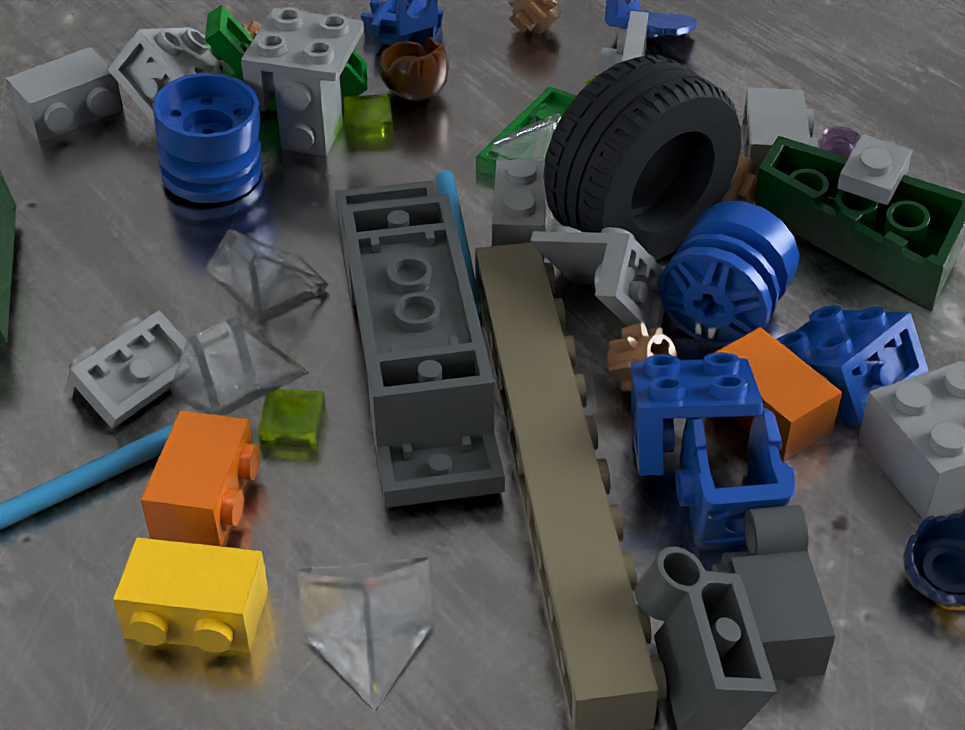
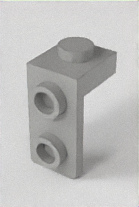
M862 134L840 173L837 188L888 205L903 175L907 174L913 150Z

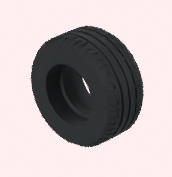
M646 55L617 63L600 73L578 93L565 110L553 132L546 153L543 178L548 207L552 211L553 217L562 226L571 227L581 232L601 233L604 228H620L632 233L635 240L655 260L669 255L681 246L683 240L704 210L720 203L729 189L737 169L741 150V127L732 100L720 88L665 56Z

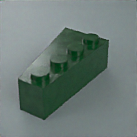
M778 135L759 167L755 205L763 207L782 220L792 233L932 311L965 243V194L903 175L889 204L885 205L837 188L840 173L849 157Z

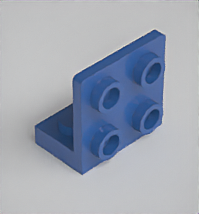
M837 305L826 306L811 313L809 321L795 332L787 333L777 339V341L816 372L826 376L830 383L842 391L838 412L843 426L861 427L870 391L929 372L910 312L885 311L882 307H871L864 310H842Z
M719 352L706 355L704 360H680L672 355L659 354L647 357L644 362H631V426L639 476L663 475V452H674L675 449L673 418L759 416L763 414V400L748 359L739 358L731 353Z

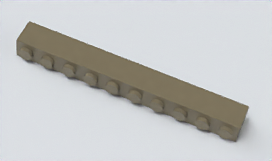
M531 243L475 248V279L482 307L481 315L571 730L654 729L657 701L665 700L667 697L665 671L660 659H650L647 644L651 643L652 638L650 617L639 605H636L632 591H635L637 585L635 562L632 553H622L619 542L623 541L622 515L618 504L609 505L607 494H610L611 489L609 467L605 458H596L595 450L598 449L597 424L594 415L585 416L583 410L587 406L586 384L583 374H574L572 369L576 366L575 344L572 335H563L562 330H565L566 325L565 309L561 297L553 298V294L556 291L553 264L551 262L544 263L542 253Z

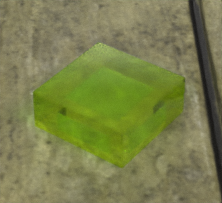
M389 94L343 97L347 140L393 136Z
M268 388L258 426L260 446L317 449L326 409L324 391Z

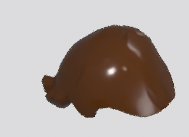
M427 38L423 47L416 42L403 41L385 48L380 56L378 73L382 82L395 96L409 102H418L435 96L447 82L449 62L444 43L438 44L432 38Z

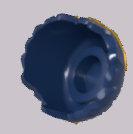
M964 509L960 514L953 513L948 517L943 515L935 517L932 515L925 518L919 525L915 535L910 536L903 555L906 575L913 588L919 590L922 595L935 602L936 605L948 610H965Z

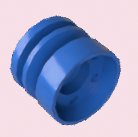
M198 73L185 75L168 82L157 92L153 103L155 132L158 139L159 172L163 185L176 196L192 202L202 203L230 201L248 193L258 183L262 170V159L260 157L261 143L258 138L260 132V108L255 91L242 80L226 74Z
M725 201L705 209L660 275L658 294L664 311L681 330L696 340L716 347H725L759 327L764 329L777 307L778 300L784 295L797 273L800 255L795 237L782 220L757 205L744 201Z

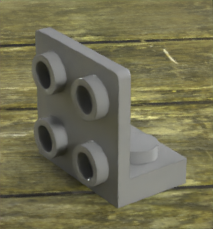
M292 7L273 8L241 59L243 80L255 91L260 111H266L275 95L272 72L327 81L338 80L364 31L363 21L350 19L340 14L322 15L301 12L299 9Z
M190 27L139 29L107 70L154 124L153 103L157 92L168 82L191 74H222L223 62L212 55L206 45L205 36L196 29Z
M566 226L555 227L553 232L533 231L530 243L572 283L595 285V296L626 326L644 323L647 329L661 327L664 308L658 294L663 269L655 261V258L648 254L635 240L632 233L614 227L604 228L601 233L581 232Z

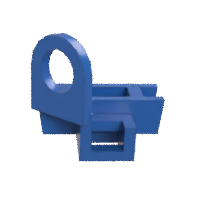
M371 0L369 2L371 13L363 12L361 14L364 34L372 36L373 42L393 45L398 42L408 41L424 45L427 38L436 40L441 32L444 11L438 10V0Z

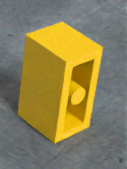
M136 537L113 598L124 639H133L146 645L167 643L193 646L213 653H221L227 650L250 653L269 591L262 551Z

